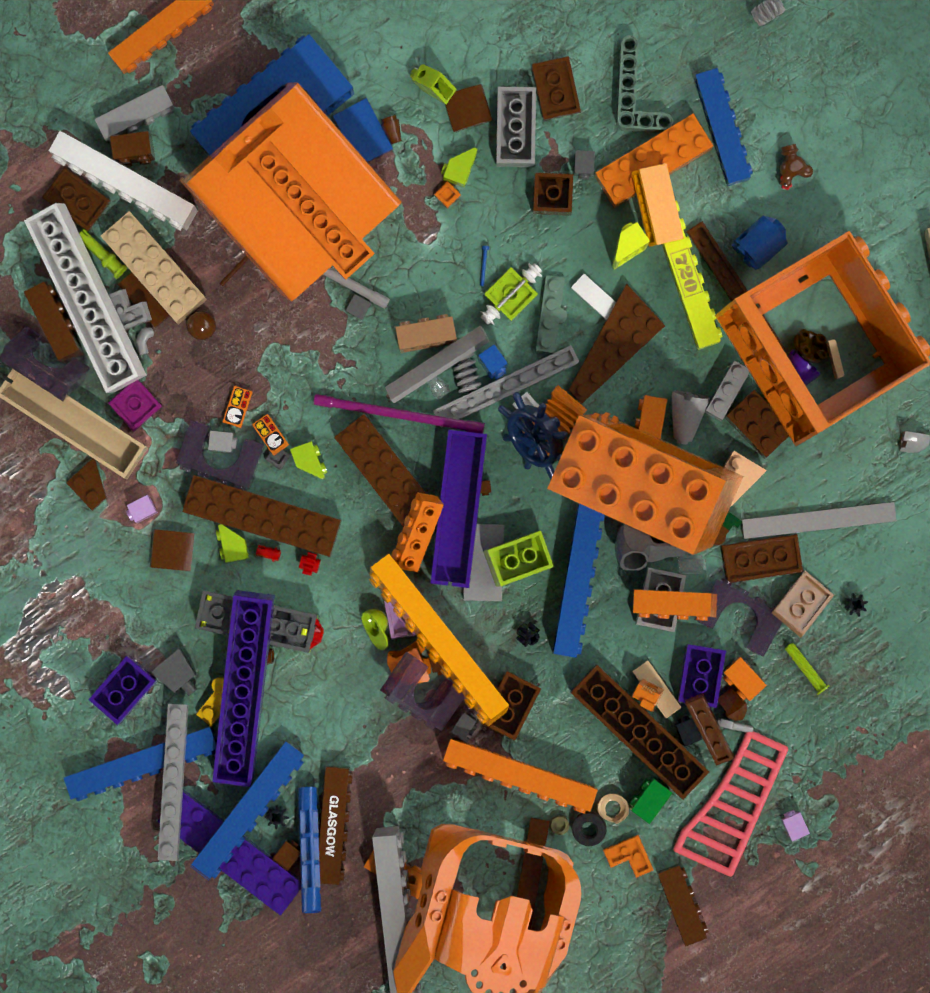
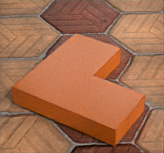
M638 834L603 849L610 868L629 861L636 878L653 871V867Z

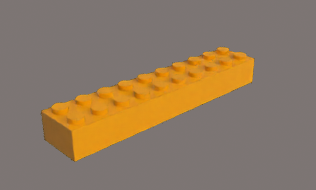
M386 555L371 566V578L369 579L371 584L382 591V598L387 603L390 602L393 605L394 613L398 618L402 617L406 622L405 627L408 631L416 634L418 637L416 640L422 648L426 647L430 652L428 654L430 659L434 663L438 662L442 667L440 669L442 674L453 681L452 686L458 694L462 693L466 698L464 701L470 709H475L478 713L476 715L478 720L482 724L486 723L487 726H490L507 712L509 704L391 555Z

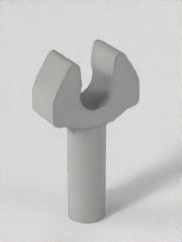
M718 718L719 727L742 732H753V726Z

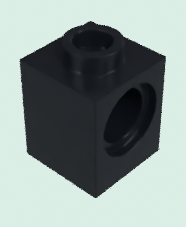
M687 715L678 719L679 723L675 724L683 746L703 740L693 718H689Z

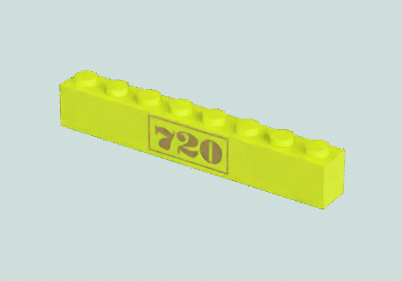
M675 200L677 210L680 211L677 200ZM681 218L680 223L684 239L664 243L662 246L697 350L720 343V338L723 336L720 327L715 325L716 314L714 309L709 307L710 297L708 291L703 289L704 279L702 273L697 272L696 266L698 261L695 254H691V240L689 236H685L684 229H686L683 218Z

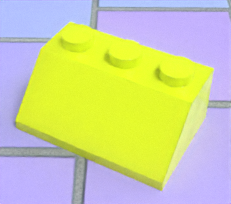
M630 222L622 227L612 265L614 270L646 250L650 241L638 222L635 224Z

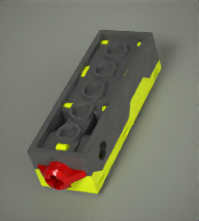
M203 590L195 629L229 636L233 597ZM274 606L270 645L310 653L312 648L322 642L324 628L318 620V615Z

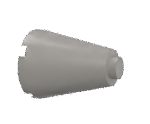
M675 390L672 391L671 395L673 438L677 439V443L687 445L688 442L693 441L709 404L710 397L698 393L695 395L691 394V392Z

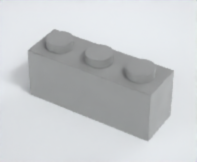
M735 360L732 362L705 411L706 414L720 422L723 420L750 373L747 367Z

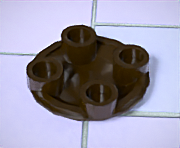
M801 329L794 338V346L803 359L811 363H820L827 358L826 337L823 334H816L806 329Z

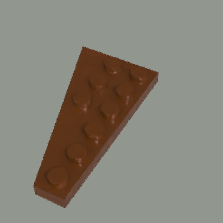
M628 284L624 286L615 306L569 388L570 393L581 404L665 327L663 322Z

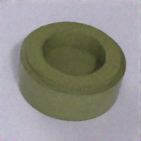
M555 816L550 822V829L556 835H563L569 829V822L564 816Z

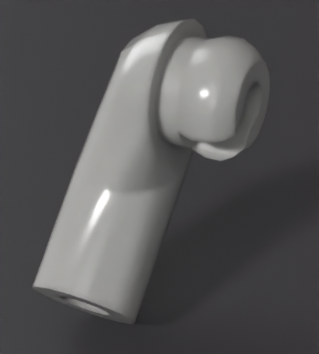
M150 327L142 328L136 338L139 355L149 353L146 342L154 336V330Z

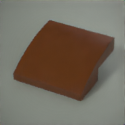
M482 84L455 91L446 104L453 132H459L493 121Z
M154 529L150 568L191 571L195 533Z

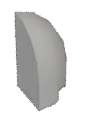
M909 431L902 432L900 451L918 453L925 450L930 444V435Z

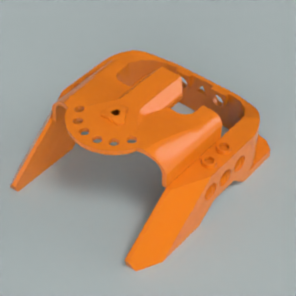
M440 824L432 828L421 866L422 888L415 913L405 927L393 971L397 993H412L434 959L464 974L466 983L472 993H485L488 989L491 990V993H509L513 988L515 993H541L567 955L580 906L581 885L578 875L573 869L574 863L570 857L555 848L455 824ZM480 840H488V843L504 848L509 844L524 848L523 851L526 853L542 855L546 859L549 870L544 893L545 916L541 930L534 931L528 929L533 910L530 901L527 899L510 896L497 900L490 921L481 919L477 915L478 897L453 890L463 853L471 844ZM476 969L477 974L475 976H472V970ZM478 981L482 982L480 988H476V983Z

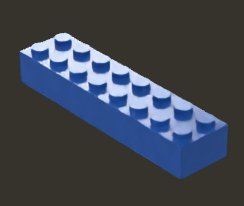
M578 503L553 647V654L575 658L582 651L583 643H579L580 635L585 634L586 624H583V618L588 616L589 605L586 604L587 597H591L593 586L589 585L590 578H594L596 567L592 566L593 559L598 558L599 548L596 547V542L601 540L602 529L599 528L600 521L603 522L605 517L604 514Z

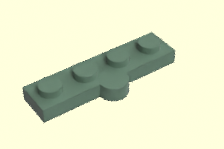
M546 275L536 352L555 353L558 326L567 319V312L561 308L565 278Z

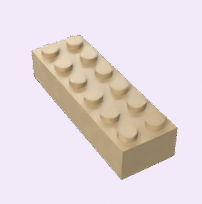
M130 211L101 235L102 239L178 325L207 300Z

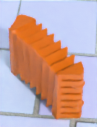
M558 385L551 392V399L547 400L548 404H546L545 414L550 418L553 416L557 417L560 421V427L557 428L559 432L565 431L568 435H571L570 429L574 428V423H576L578 416L584 415L587 409Z

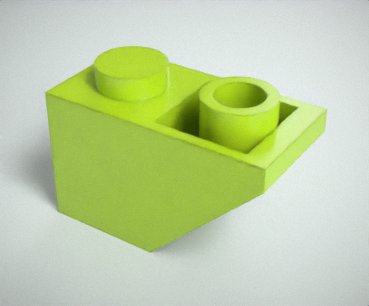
M311 441L290 449L298 469L322 480L325 479L324 474L327 473L324 462L320 463L318 459L321 453L317 444L313 445Z
M223 524L218 525L219 529L216 530L218 541L222 542L223 547L220 548L221 559H225V563L250 559L246 540Z

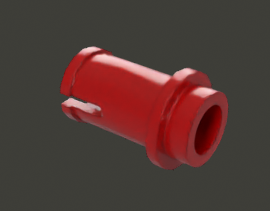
M258 545L256 556L271 559L272 562L279 561L281 550L278 547L274 549Z

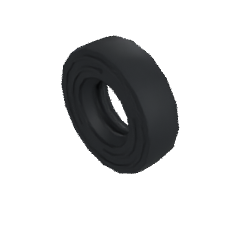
M586 811L585 814H579L572 825V834L575 840L584 846L599 844L607 832L604 819L595 812ZM584 823H593L596 826V833L592 836L584 834L582 830Z

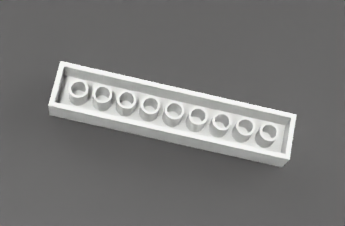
M55 203L24 220L105 392H116L145 377L144 368L64 203Z

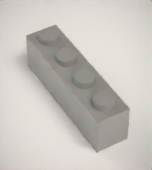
M161 85L95 118V121L105 141L108 143L111 142L110 136L134 133L138 130V127L154 123L155 118L170 115L175 108L164 86Z

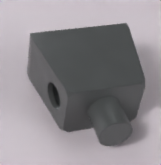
M181 648L177 649L151 671L157 679L174 693L182 688L190 696L197 690L190 681L196 676V673Z

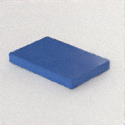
M367 98L333 115L341 133L367 163L393 150Z

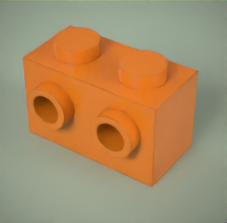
M738 657L723 671L725 675L723 677L724 681L729 686L734 685L738 689L736 694L742 700L747 699L751 701L767 686L741 657Z

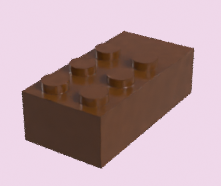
M42 282L24 291L58 361L65 364L83 355L84 352L73 333L76 329L72 321L66 319L67 311L64 305L56 299L59 297L56 289L51 284L48 285L46 282Z

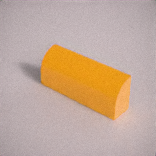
M667 163L631 172L645 233L650 241L648 246L651 247L684 239Z

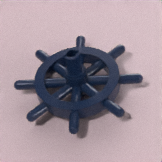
M515 392L513 398L518 409L511 412L503 405L498 407V411L508 419V434L503 436V440L505 442H512L517 452L525 459L524 468L526 470H529L532 465L545 468L551 480L555 472L552 465L560 460L563 453L562 439H566L568 433L565 431L559 432L557 428L560 427V421L557 417L553 416L550 418L545 414V403H540L538 408L525 405L520 393Z

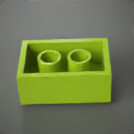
M535 531L483 550L496 587L507 585L554 567L541 531Z

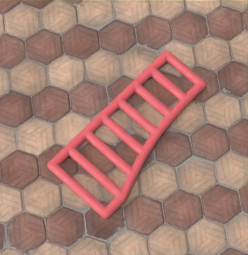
M745 732L742 742L722 781L709 800L681 830L673 848L674 852L729 877L733 876L786 757L788 747L757 732ZM750 740H756L778 750L779 753L775 762L747 750ZM743 756L771 768L768 778L765 779L738 767ZM734 773L764 786L760 796L758 797L729 784ZM726 790L756 805L752 814H749L718 799ZM712 806H715L748 821L744 832L706 816V813ZM701 821L739 838L740 842L735 850L692 829ZM686 838H692L732 856L729 867L683 848Z

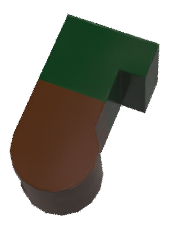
M729 511L714 546L723 544L732 527L737 529L742 523L741 520Z

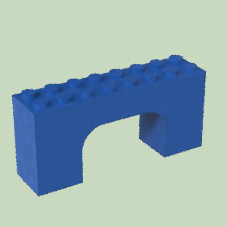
M310 34L306 37L303 35L295 42L296 45L294 47L285 49L278 60L270 61L266 65L267 69L262 73L259 71L251 77L252 81L247 85L244 83L239 86L236 94L232 97L227 96L221 102L222 105L220 107L211 109L206 114L207 117L204 120L196 121L191 126L190 132L202 149L210 156L285 89L287 83H299L327 116L354 95L353 86Z

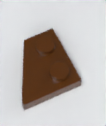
M94 458L66 482L92 511L107 499L97 462Z

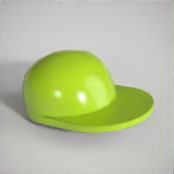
M371 608L362 614V624L371 642L378 649L385 650L388 647V639L385 634L388 619L383 611Z

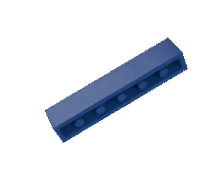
M718 68L695 74L694 80L727 187L748 181L751 178L750 174H753L752 167L745 159L747 151L745 146L740 143V129L735 127L734 120H736L733 108L730 109L728 104L730 102L729 93L727 90L724 91L723 88L725 83L722 72L719 73Z

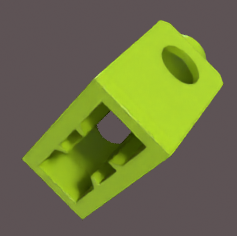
M424 64L420 65L419 68L412 69L410 73L412 81L423 92L445 105L457 90L441 72Z

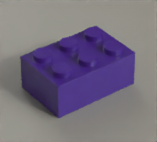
M686 644L677 696L678 702L685 703L686 699L703 693L709 706L717 708L726 650Z
M126 656L88 700L115 724L120 725L158 680L132 657Z

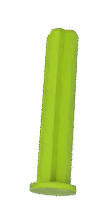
M790 643L786 646L785 650L817 690L816 694L819 695L826 690L829 684L826 686L796 645Z

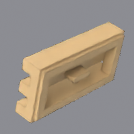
M834 339L826 342L836 380L844 377V371L837 343Z

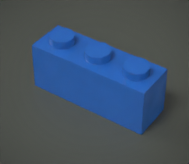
M495 344L478 355V362L490 379L495 377L497 380L506 374L508 363Z

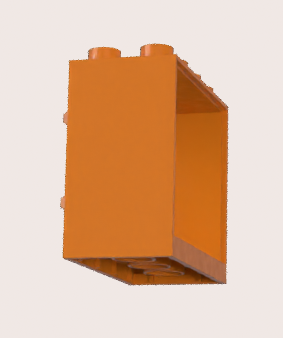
M850 231L735 298L715 315L795 447L930 365V359L928 358L930 356L929 344L922 336L918 335L915 337L908 325L911 321L908 310L902 303H894L887 291L890 289L887 276L879 269L874 271L867 259L870 255L867 244L859 236L854 238ZM806 275L808 279L799 283L798 280ZM830 275L877 351L872 357L875 359L880 356L884 365L817 405L762 315Z
M605 412L604 414L594 413L578 416L547 489L694 555L713 547L744 476L619 421L617 416L610 417V413Z

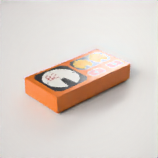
M234 386L223 423L242 428L253 394L252 391Z
M268 414L252 424L273 456L289 446Z

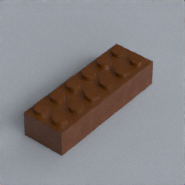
M363 414L334 438L404 527L405 518L410 512L411 502L415 499L417 492L426 493L370 420Z

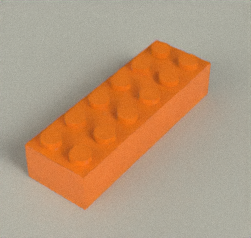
M693 113L597 171L594 177L613 208H616L637 195L631 172L667 163L668 172L671 175L712 150L713 144Z

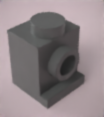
M470 711L468 714L464 712L451 732L465 742H468L469 738L466 736L468 734L472 736L478 727L475 725L478 720L477 716Z

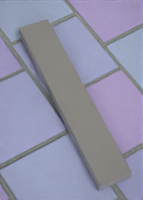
M480 325L387 385L385 388L390 400L393 403L399 401L489 343L490 341L482 326Z

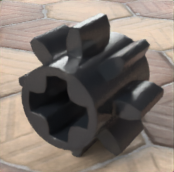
M851 593V599L845 598V601L848 603L847 606H844V609L850 610L849 615L856 612L857 617H859L860 611H867L864 608V604H867L868 601L862 600V594L856 598V595ZM858 600L860 608L853 609L852 601L856 602Z
M529 622L528 625L523 623L517 629L516 633L518 636L516 639L525 647L528 644L534 645L539 640L538 632L540 629L532 622Z
M276 805L275 810L272 808L268 809L270 815L265 816V818L270 820L268 826L274 824L275 829H278L279 824L282 826L286 825L283 822L284 819H289V816L284 814L286 808L280 810L279 805ZM273 813H275V814L280 813V814H281V816H280L281 821H279V820L274 821V820H273V817H274Z

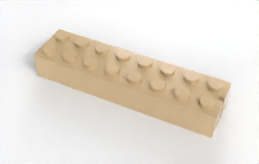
M16 363L8 375V378L12 379L13 382L11 384L6 380L0 387V398L124 479H128L148 447L24 366Z

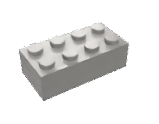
M498 87L496 167L535 166L536 87Z

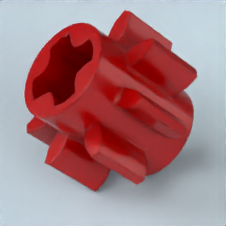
M308 552L307 556L302 554L299 569H303L302 574L312 576V572L318 573L321 559H317V554Z

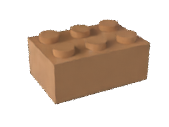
M448 314L438 315L435 320H429V318L418 319V323L410 324V321L401 322L399 326L395 327L400 353L448 345L457 341L453 317H448Z

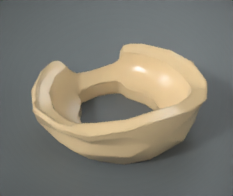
M607 794L600 799L597 811L603 819L618 824L628 816L629 805L621 795ZM609 801H616L620 804V812L615 818L606 815L605 807Z

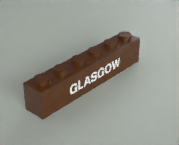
M326 766L319 842L321 884L340 885V880L344 881L345 869H341L342 861H346V850L343 849V842H347L348 830H345V822L349 823L350 811H346L347 803L351 802V792L348 791V784H352L353 772H349L350 768Z

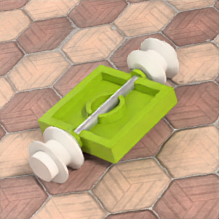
M528 263V270L522 269L524 277H521L511 267L484 294L494 304V307L486 305V312L480 311L482 314L480 318L487 325L490 323L494 325L493 320L495 318L500 319L498 311H501L512 321L538 295L528 284V281L536 283L535 278L537 276L542 277L540 274L542 270L535 263L533 265Z

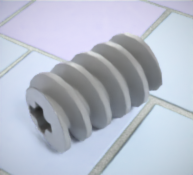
M474 353L456 363L455 365L458 366L453 368L454 372H460L455 376V379L461 380L457 383V386L463 387L458 391L459 393L477 390V387L481 385V382H475L480 376L473 374V372L478 370L477 367H472L476 360L470 359L471 356L475 355Z

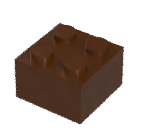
M148 131L110 136L113 160L125 167H131L132 163L140 162V165H147L155 160L153 139Z
M535 173L533 214L571 216L573 174Z

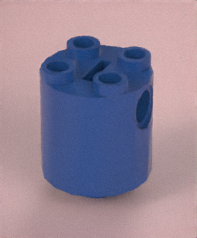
M763 215L736 238L731 246L738 254L741 253L744 256L743 261L748 267L757 270L788 244L786 229L777 219Z

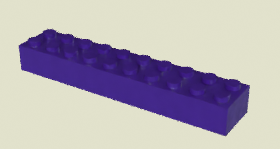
M236 590L233 595L212 782L251 787L253 783L275 595Z

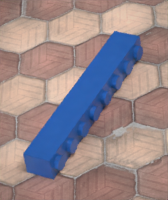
M212 726L187 735L186 763L197 760L196 756L204 754L205 757L215 754L217 741ZM165 743L64 777L70 799L76 798L77 801L88 798L87 794L94 792L95 795L106 792V787L113 786V789L124 785L123 781L131 779V782L143 779V774L149 773L152 776L161 773L160 769L164 768Z
M287 742L283 744L190 866L193 870L208 881L211 877L215 879L222 870L219 868L223 862L228 863L234 855L231 852L233 848L241 846L245 840L243 835L246 831L251 832L257 825L255 822L256 818L259 815L261 817L264 816L269 809L266 806L269 801L272 800L274 802L281 793L278 790L282 784L286 787L292 779L290 776L294 769L298 771L302 766L304 755Z

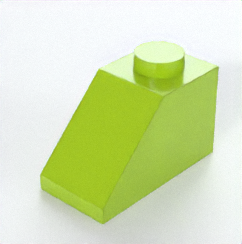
M472 148L451 158L448 164L444 163L441 174L444 175L443 180L465 188L478 149Z

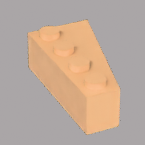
M735 451L731 452L723 466L744 476L731 506L767 471Z

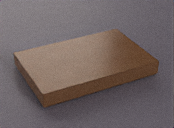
M804 571L771 613L801 638L830 602L834 594L808 572Z

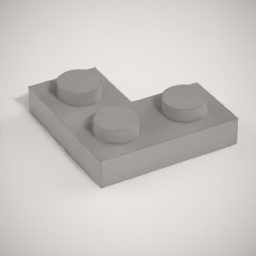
M126 289L109 294L125 330L152 320L147 302H140L131 306Z

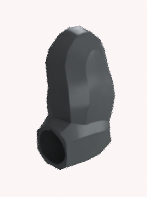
M626 524L619 528L614 546L618 563L625 570H641L646 567L647 562H655L667 557L682 556L688 553Z

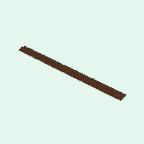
M245 256L220 284L224 286L249 258Z

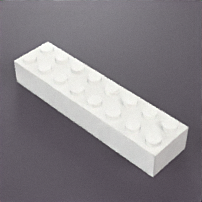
M59 131L49 149V152L52 154L51 158L62 166H65V164L69 165L68 167L71 171L80 176L82 173L85 174V177L96 185L99 182L102 183L105 190L112 194L118 192V195L123 200L129 203L132 201L136 202L135 204L138 208L145 212L152 211L154 217L163 222L165 219L168 220L171 226L179 231L182 228L187 231L198 212L195 205L61 131Z

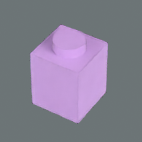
M149 495L128 504L129 510L126 511L131 521L134 520L135 523H139L158 513Z
M791 810L784 814V818H781L787 835L792 842L810 834L799 811Z

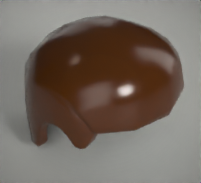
M196 311L190 314L186 321L188 333L197 340H206L212 337L216 330L215 319L205 311Z

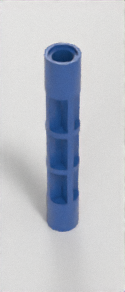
M316 787L298 788L302 913L321 912Z

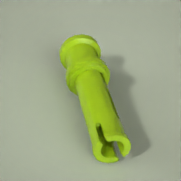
M85 229L79 233L84 245L99 258L104 268L107 267L114 274L113 277L115 279H118L127 270L128 267L122 265L116 259L114 253L112 254L105 250Z

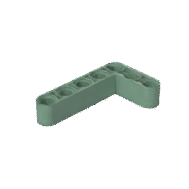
M632 35L625 36L620 46L617 126L622 131L662 133L672 127L673 118L671 115L661 112L635 111L638 40ZM632 42L634 48L631 50L626 49L624 44ZM629 60L634 66L628 69L624 67L623 63ZM625 79H629L633 85L625 87L622 82ZM624 98H628L632 104L624 106L621 101ZM628 117L631 123L623 125L620 119ZM647 118L650 124L642 126L640 119ZM666 119L669 125L662 127L659 124V120Z

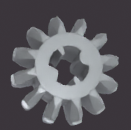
M766 0L752 9L751 13L755 22L762 26L783 14L785 8L781 0Z

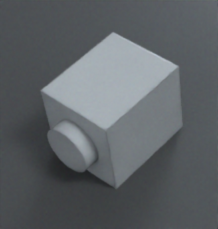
M210 431L208 450L233 453V449L237 448V438H234V433Z

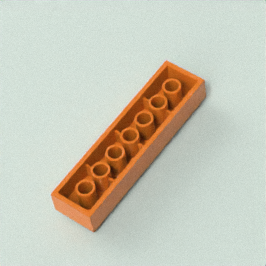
M450 738L443 758L447 767L457 769V766L462 767L464 772L475 776V773L482 774V778L491 782L494 779L501 781L500 785L512 788V785L517 786L520 792L529 795L531 792L537 793L538 798L546 801L549 798L554 799L556 804L567 807L568 804L572 805L575 811L584 814L586 811H591L598 791L596 787L454 738Z

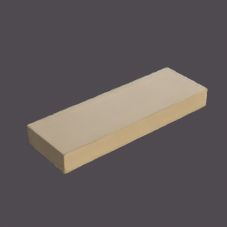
M648 660L632 671L639 682L645 679L664 689L656 706L665 718H668L682 708Z

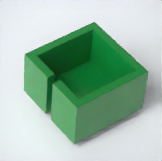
M652 777L649 780L647 778L640 786L641 792L638 796L634 794L628 802L630 804L629 809L648 824L653 821L672 795L670 790Z

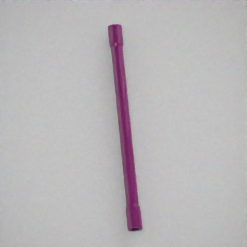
M315 394L314 405L328 408H340L460 429L473 433L483 434L485 423L470 420L464 421L338 399L321 394Z

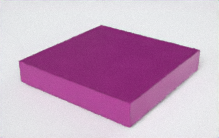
M139 380L126 386L108 403L133 432L163 407Z

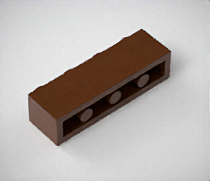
M676 864L658 871L657 875L684 945L689 946L707 939L706 933L709 931L705 921L701 922L699 915L702 913L698 903L694 904L692 897L695 896L691 885L687 886L685 879L688 876L685 868H680V865Z

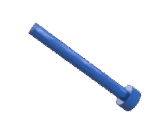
M482 246L483 260L480 286H484L487 250H489L490 246Z

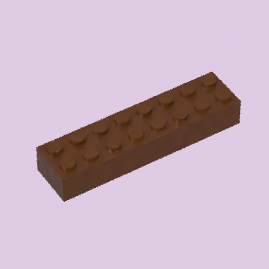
M193 475L182 511L196 517L328 557L332 555L342 520L195 475Z
M597 664L570 691L580 703L682 800L709 773L691 753Z

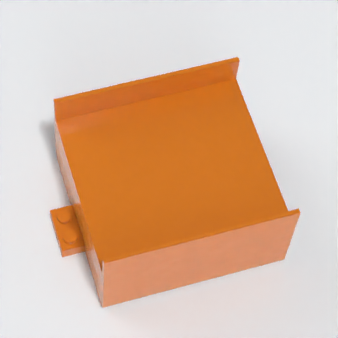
M287 83L286 88L189 175L179 180L277 291L290 301L296 299L331 266L345 280L375 254L363 241V238L402 203L299 83Z

